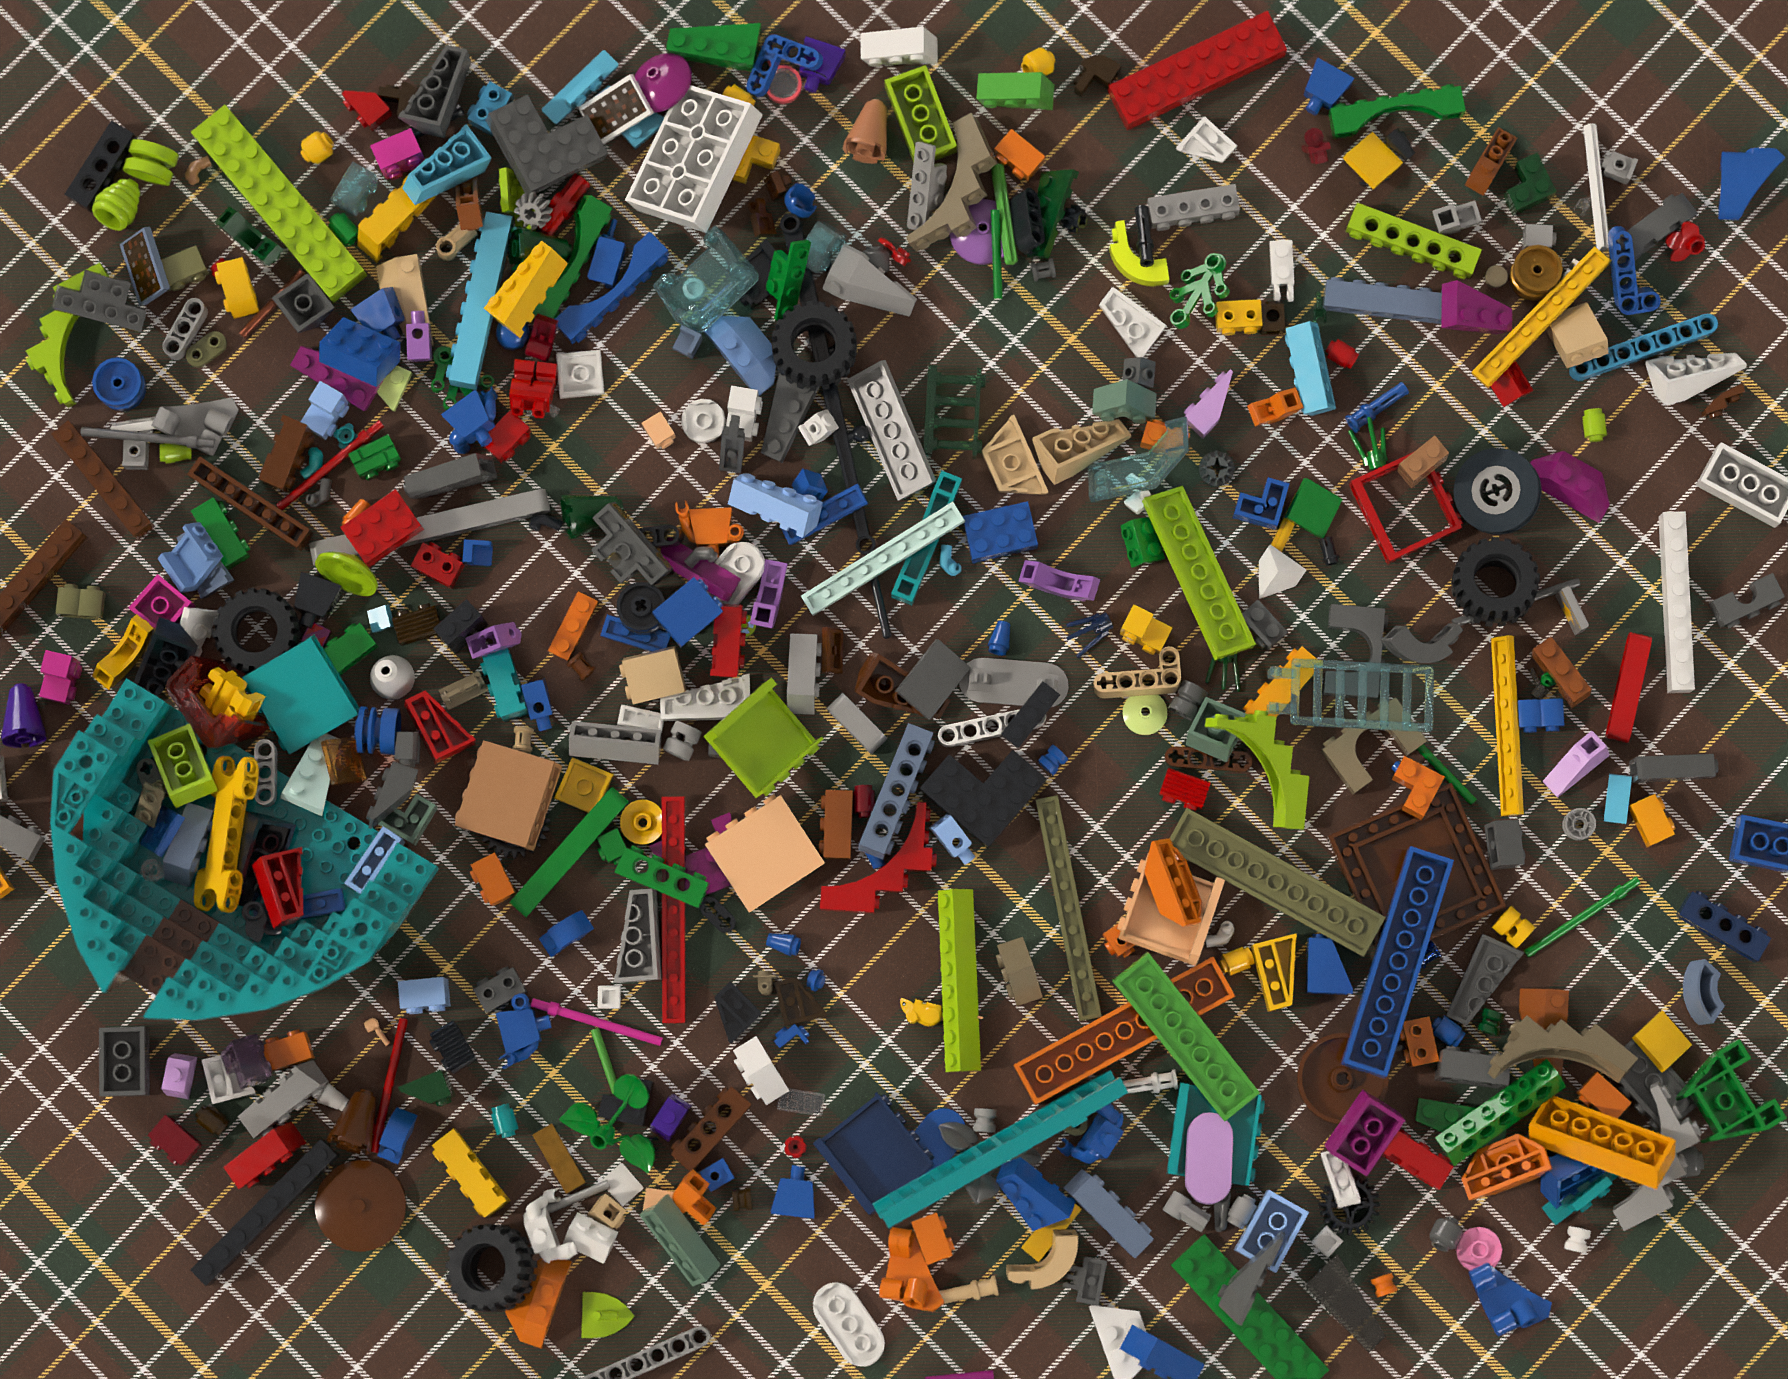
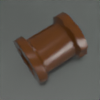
M579 652L567 663V667H571L580 676L579 679L581 681L587 679L596 670L594 666H591L584 659L582 652Z

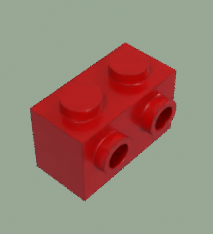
M432 542L429 545L422 543L411 564L412 569L453 589L465 567L463 562H461L462 558L452 552L449 555L441 552L442 548Z

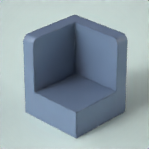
M681 325L680 334L673 346V350L693 359L703 340L702 335Z

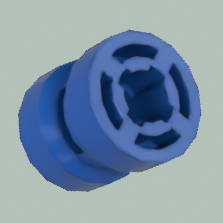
M1052 744L1048 749V754L1041 756L1037 761L1048 773L1054 776L1058 771L1059 765H1064L1069 759L1059 748Z

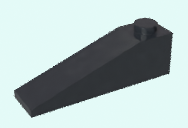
M161 617L158 618L133 683L156 697L164 691L165 687L172 680L174 681L183 669H187L191 665L198 645L180 624Z
M245 811L236 869L241 872L243 877L238 906L244 907L248 902L257 900L261 890L252 865L262 856L287 851L295 831V824L265 814Z

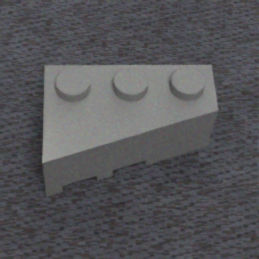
M790 634L787 707L793 714H815V697H819V683H816V677H820L821 663H817V656H821L822 643H817V635Z
M0 815V846L33 862L45 840L44 837L40 836L41 831L30 825L26 829L20 825L21 820L11 815L8 818Z

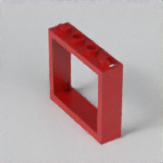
M1412 453L1360 476L1349 483V487L1387 564L1457 533L1462 529L1461 515L1458 511H1454L1451 505L1453 504V499L1448 491L1445 492L1441 485L1444 484L1442 476L1434 470L1426 478L1450 527L1397 552L1394 551L1363 485L1398 470L1399 463Z

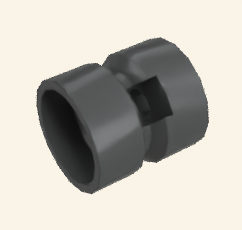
M1183 680L1178 689L1179 696H1174L1168 708L1177 715L1194 721L1199 711L1198 705H1202L1209 693L1198 685Z

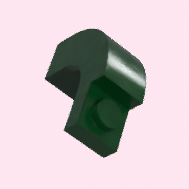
M230 206L214 222L237 244L265 266H270L271 263L276 262L283 251L278 244L263 235Z

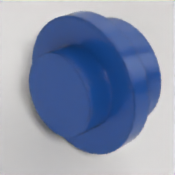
M818 969L817 971L812 970L807 979V987H810L812 991L816 992L824 986L826 977L823 975V970Z

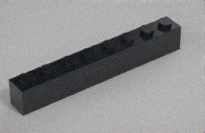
M320 1139L190 1269L191 1272L205 1286H211L340 1155L325 1139Z

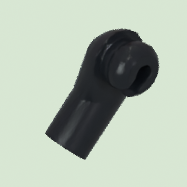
M547 514L537 515L530 519L529 528L539 531L542 525L559 531L563 521Z

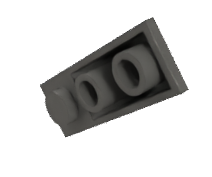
M395 761L392 762L390 768H385L382 780L385 781L383 787H378L374 797L377 800L375 807L370 806L366 819L370 820L368 828L372 829L409 799L417 780V769Z

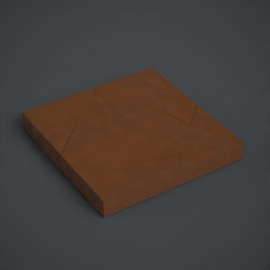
M1452 783L1438 789L1422 820L1403 811L1402 808L1405 804L1403 803L1326 837L1353 899L1387 917L1407 849L1410 846L1454 860L1429 940L1507 907ZM1385 920L1383 921L1374 940L1372 941L1376 949L1379 943V939L1383 930Z

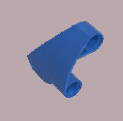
M1751 148L1746 152L1722 151L1718 220H1739L1758 189L1777 166L1785 160V156L1776 148Z
M1485 1263L1468 1271L1478 1298L1498 1337L1518 1327L1526 1328L1549 1317L1552 1302L1515 1283L1492 1267L1491 1264Z

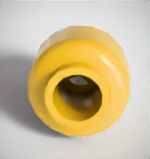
M1041 47L1024 56L1021 64L1024 73L1042 72L1047 76L1054 70L1055 57L1052 52Z
M315 131L302 140V151L300 153L307 162L311 161L315 164H320L333 154L334 143L327 133Z

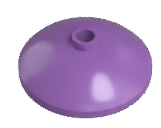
M982 199L979 203L968 206L977 228L964 237L957 238L953 232L949 235L951 244L959 256L968 262L986 265L993 263L991 210L997 209V206L993 200ZM985 225L987 227L986 231H980L979 226ZM1001 240V259H1002V258L1004 257V253H1003V246H1002V240Z

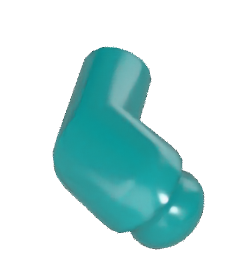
M317 447L309 449V465L299 471L305 480L323 466V453Z

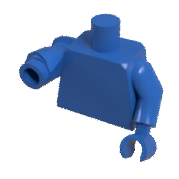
M492 386L487 393L481 391L482 396L476 390L472 391L441 414L454 428L449 436V442L457 453H468L471 448L470 444L476 440L482 447L492 442L493 439L488 432L495 427L493 420L496 417V399L498 398Z
M516 994L512 998L511 1004L514 1011L496 1013L506 1052L499 1057V1060L505 1058L508 1062L507 1065L502 1067L503 1069L528 1059L538 1048V1042L542 1041L540 1031L552 1028L549 1015L536 1018L535 1012L531 1009L529 999L525 994Z
M1111 1103L1096 1111L1098 1114L1076 1147L1063 1138L1061 1140L1066 1144L1065 1147H1057V1149L1063 1155H1071L1087 1164H1092L1098 1159H1106L1124 1133L1121 1127L1124 1120L1123 1113L1116 1111Z

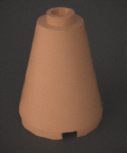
M873 99L866 102L843 143L842 149L844 153L848 155V152L854 155L853 159L874 164L877 163L878 159L882 161L885 159L887 107L882 101Z

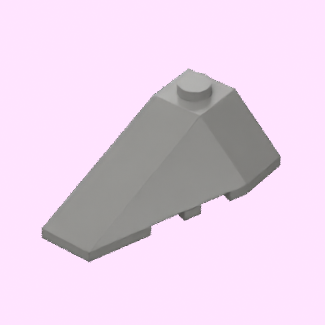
M844 243L827 275L823 290L843 300L910 316L917 298L898 282H892L885 276V271L881 267L877 269L868 261L870 258L866 254Z

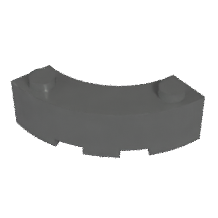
M1683 193L1677 196L1673 194L1662 201V206L1628 230L1633 240L1635 261L1656 245L1654 240L1659 242L1671 232L1681 228L1684 222L1690 221L1698 214ZM1623 255L1618 259L1620 264L1626 261L1627 256Z

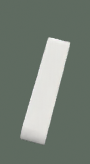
M1019 710L945 725L939 730L938 740L944 747H954L1001 737V732L1008 725V719L1014 717ZM1046 714L1034 729H1038L1044 725L1046 721ZM994 721L998 724L999 728L996 732H989L986 729V724ZM968 726H973L977 733L973 737H968L964 734V729ZM945 731H951L955 737L952 741L946 742L942 739V734Z

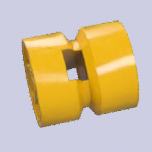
M1510 906L1494 923L1492 928L1501 936L1506 935V940L1514 948H1517L1530 935L1535 926L1526 918L1521 919V914L1513 906Z

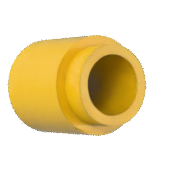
M735 84L732 87L728 85L722 94L751 103L753 106L756 102L752 99V95Z
M1240 947L1221 955L1222 960L1219 961L1223 973L1227 972L1229 976L1249 969L1250 965L1255 964L1253 955L1248 947L1244 949Z

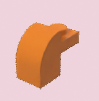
M1296 387L1277 392L1268 399L1253 402L1247 406L1255 426L1280 421L1304 408Z
M692 1169L675 1190L673 1201L682 1213L687 1211L704 1226L717 1208L702 1196L709 1183Z

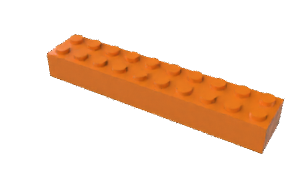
M1214 957L1170 979L1198 1016L1235 997ZM1128 1002L1013 1066L1034 1105H1037L1158 1038Z

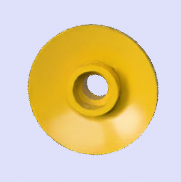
M636 800L627 805L620 817V827L624 836L629 841L640 845L650 844L657 840L662 834V810L660 807L649 800ZM641 819L647 820L645 827L639 826Z

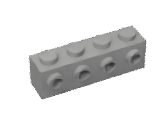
M1235 184L1151 197L1147 200L1151 229L1157 228L1158 231L1167 230L1172 225L1187 227L1192 225V222L1200 221L1202 224L1210 223L1215 218L1230 220L1235 218V215H1238L1240 211Z
M576 721L571 723L569 756L648 764L659 763L661 730Z

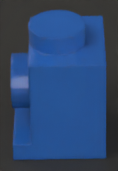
M724 1158L700 1171L701 1177L709 1183L707 1188H709L710 1192L735 1179ZM712 1172H718V1180L714 1181L711 1179Z

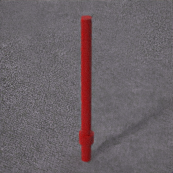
M378 420L366 431L363 429L357 434L358 437L290 492L276 506L283 511L349 456L348 453L357 450L363 444H368L372 440L371 437L385 427L382 422Z
M399 1018L376 1124H374L371 1150L374 1153L379 1152V1143L385 1130V1121L408 1020Z

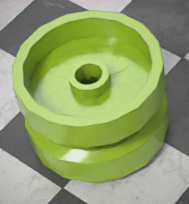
M133 139L129 152L134 157L126 159L123 171L149 183L169 186L173 173L168 168L176 166L179 158L178 153L157 143Z

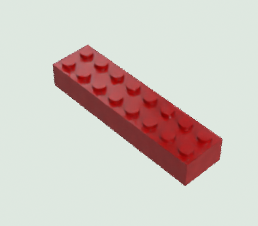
M1265 11L1110 84L1108 94L1128 131L1285 57L1287 48L1269 12Z

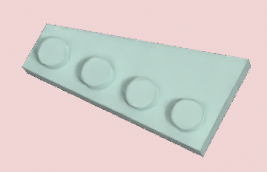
M326 733L310 743L282 791L281 799L322 816L338 738Z

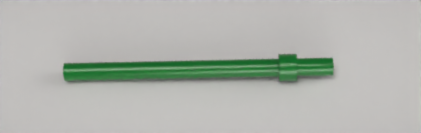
M1635 876L1622 886L1619 884L1612 889L1613 892L1523 950L1528 958L1617 899L1620 901L1626 897L1627 893L1640 885L1641 882Z

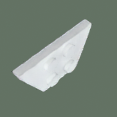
M1090 1305L1089 1309L1114 1379H1132L1142 1369L1138 1365L1140 1360L1119 1348L1132 1325L1146 1332L1139 1311Z

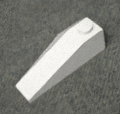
M1736 353L1709 354L1707 358H1695L1694 355H1687L1686 359H1674V356H1664L1646 361V368L1654 394L1664 405H1673L1677 402L1685 401L1745 369L1747 366Z

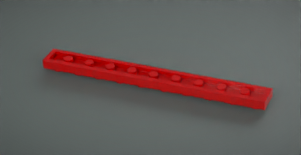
M662 797V858L665 859L664 864L671 867L673 863L685 867V797ZM662 869V882H666L669 879V872L666 869ZM682 878L678 883L681 891H685V878ZM662 893V1023H686L685 902Z

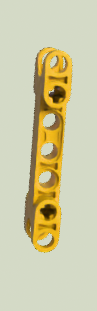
M221 756L214 764L212 776L218 791L211 793L216 798L207 861L206 867L201 868L197 872L194 886V904L200 911H209L215 904L216 898L221 912L231 913L238 906L243 877L241 872L236 869L247 800L255 797L258 785L259 765L253 757L242 758L237 765V769L234 760L230 756ZM224 761L227 762V768L225 771L223 770ZM248 762H249L250 765H251V768H250V771H249V772H248V770H247V763H248ZM203 896L206 898L205 906L202 904ZM229 897V899H230V904H229V907L227 908V907H226V900H227V898Z

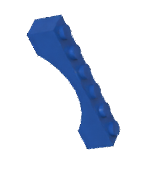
M648 232L634 245L631 262L622 280L610 292L593 302L568 306L555 318L559 320L557 329L572 344L576 341L578 343L587 336V331L592 326L595 328L604 320L603 316L608 311L611 313L620 305L619 301L626 296L628 298L636 290V285L641 281L643 283L652 276L651 272L657 266L660 268L668 261V249L651 232Z

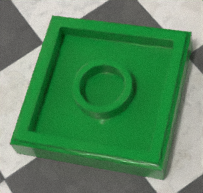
M1303 478L1284 518L1321 539L1324 538L1343 499L1308 478Z

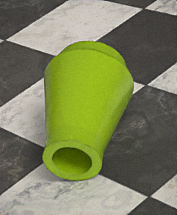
M160 444V462L168 464L191 459V448H187V446Z

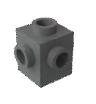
M1142 357L1124 359L1122 381L1128 379L1146 389L1153 388L1156 362Z

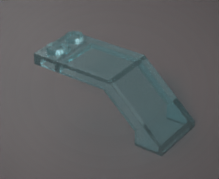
M1187 416L1165 421L1167 431L1149 452L1089 465L1088 484L1090 501L1096 502L1157 488L1189 452Z

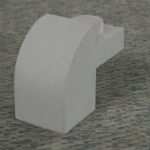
M1476 201L1456 207L1454 204L1432 210L1438 232L1442 235L1457 233L1461 229L1482 223Z

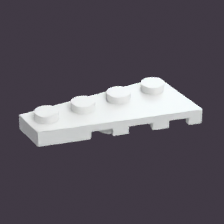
M749 674L660 698L661 721L722 720L750 695Z

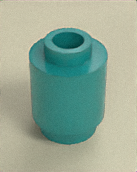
M509 1103L492 1108L493 1114H491L496 1134L502 1135V1139L516 1135L515 1130L519 1128L513 1108H510Z

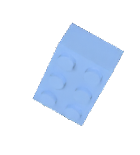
M1266 1190L1234 1250L1252 1259L1280 1231L1284 1232L1285 1236L1271 1267L1267 1268L1276 1273L1309 1212L1274 1192Z

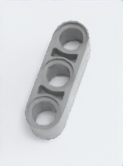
M191 298L185 303L163 342V350L172 360H180L185 356L208 315V309L200 299ZM194 306H201V311L198 314H191ZM190 325L188 333H180L182 326ZM173 344H179V350L177 352H169V349Z
M843 693L826 708L871 755L887 740V737Z
M263 739L256 743L254 749V759L259 765L257 792L254 798L261 806L270 807L277 800V748L270 740ZM265 745L271 746L272 749L268 756L260 754L261 748ZM264 768L271 769V775L267 779L260 777V772ZM269 790L271 798L265 802L261 801V792Z

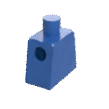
M1317 58L1304 92V96L1310 99L1305 109L1313 115H1317L1321 107L1330 110L1351 87L1354 78Z
M393 287L380 289L351 309L363 326L394 340L401 338L396 326L404 322L405 317Z
M545 678L522 684L521 687L530 720L536 719L539 731L552 728L549 715L553 714V708ZM537 702L543 704V711H537L535 706Z
M792 1165L790 1179H780L771 1214L814 1219L813 1182L804 1181L805 1167Z

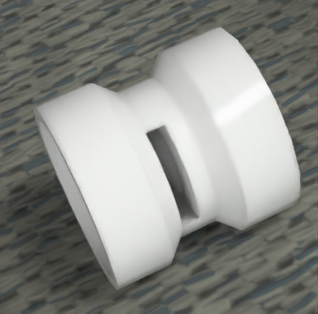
M1568 1226L1567 1233L1571 1238H1568L1565 1242L1564 1249L1587 1254L1588 1246L1585 1239L1590 1238L1591 1231Z

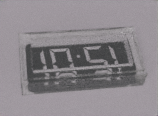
M788 1088L789 1092L778 1099L777 1110L822 1117L825 1094Z

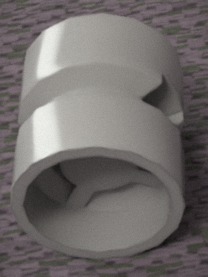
M675 721L671 730L672 737L667 738L663 750L678 758L689 761L694 751L692 746L698 743L702 732L685 723Z

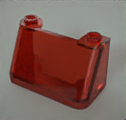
M191 655L167 681L166 691L206 747L220 748L256 738L269 728L264 718L256 715L253 721L243 720L239 714H233L229 717L224 713H219L215 716L206 706V700L199 692L205 684L210 683L214 685V682L208 678L212 669L219 667L225 672H229L222 661Z

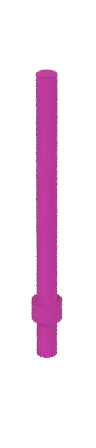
M535 998L531 1002V1007L546 1011L548 1015L555 1017L557 1015L658 1046H661L663 1037L564 1008L556 1002L551 1001L548 1003Z

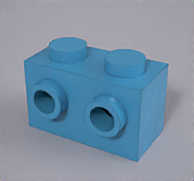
M489 81L487 86L484 85L478 94L479 100L476 105L473 104L470 107L467 116H469L468 121L470 125L493 137L494 135L486 122L488 114L513 102L514 96L511 92Z

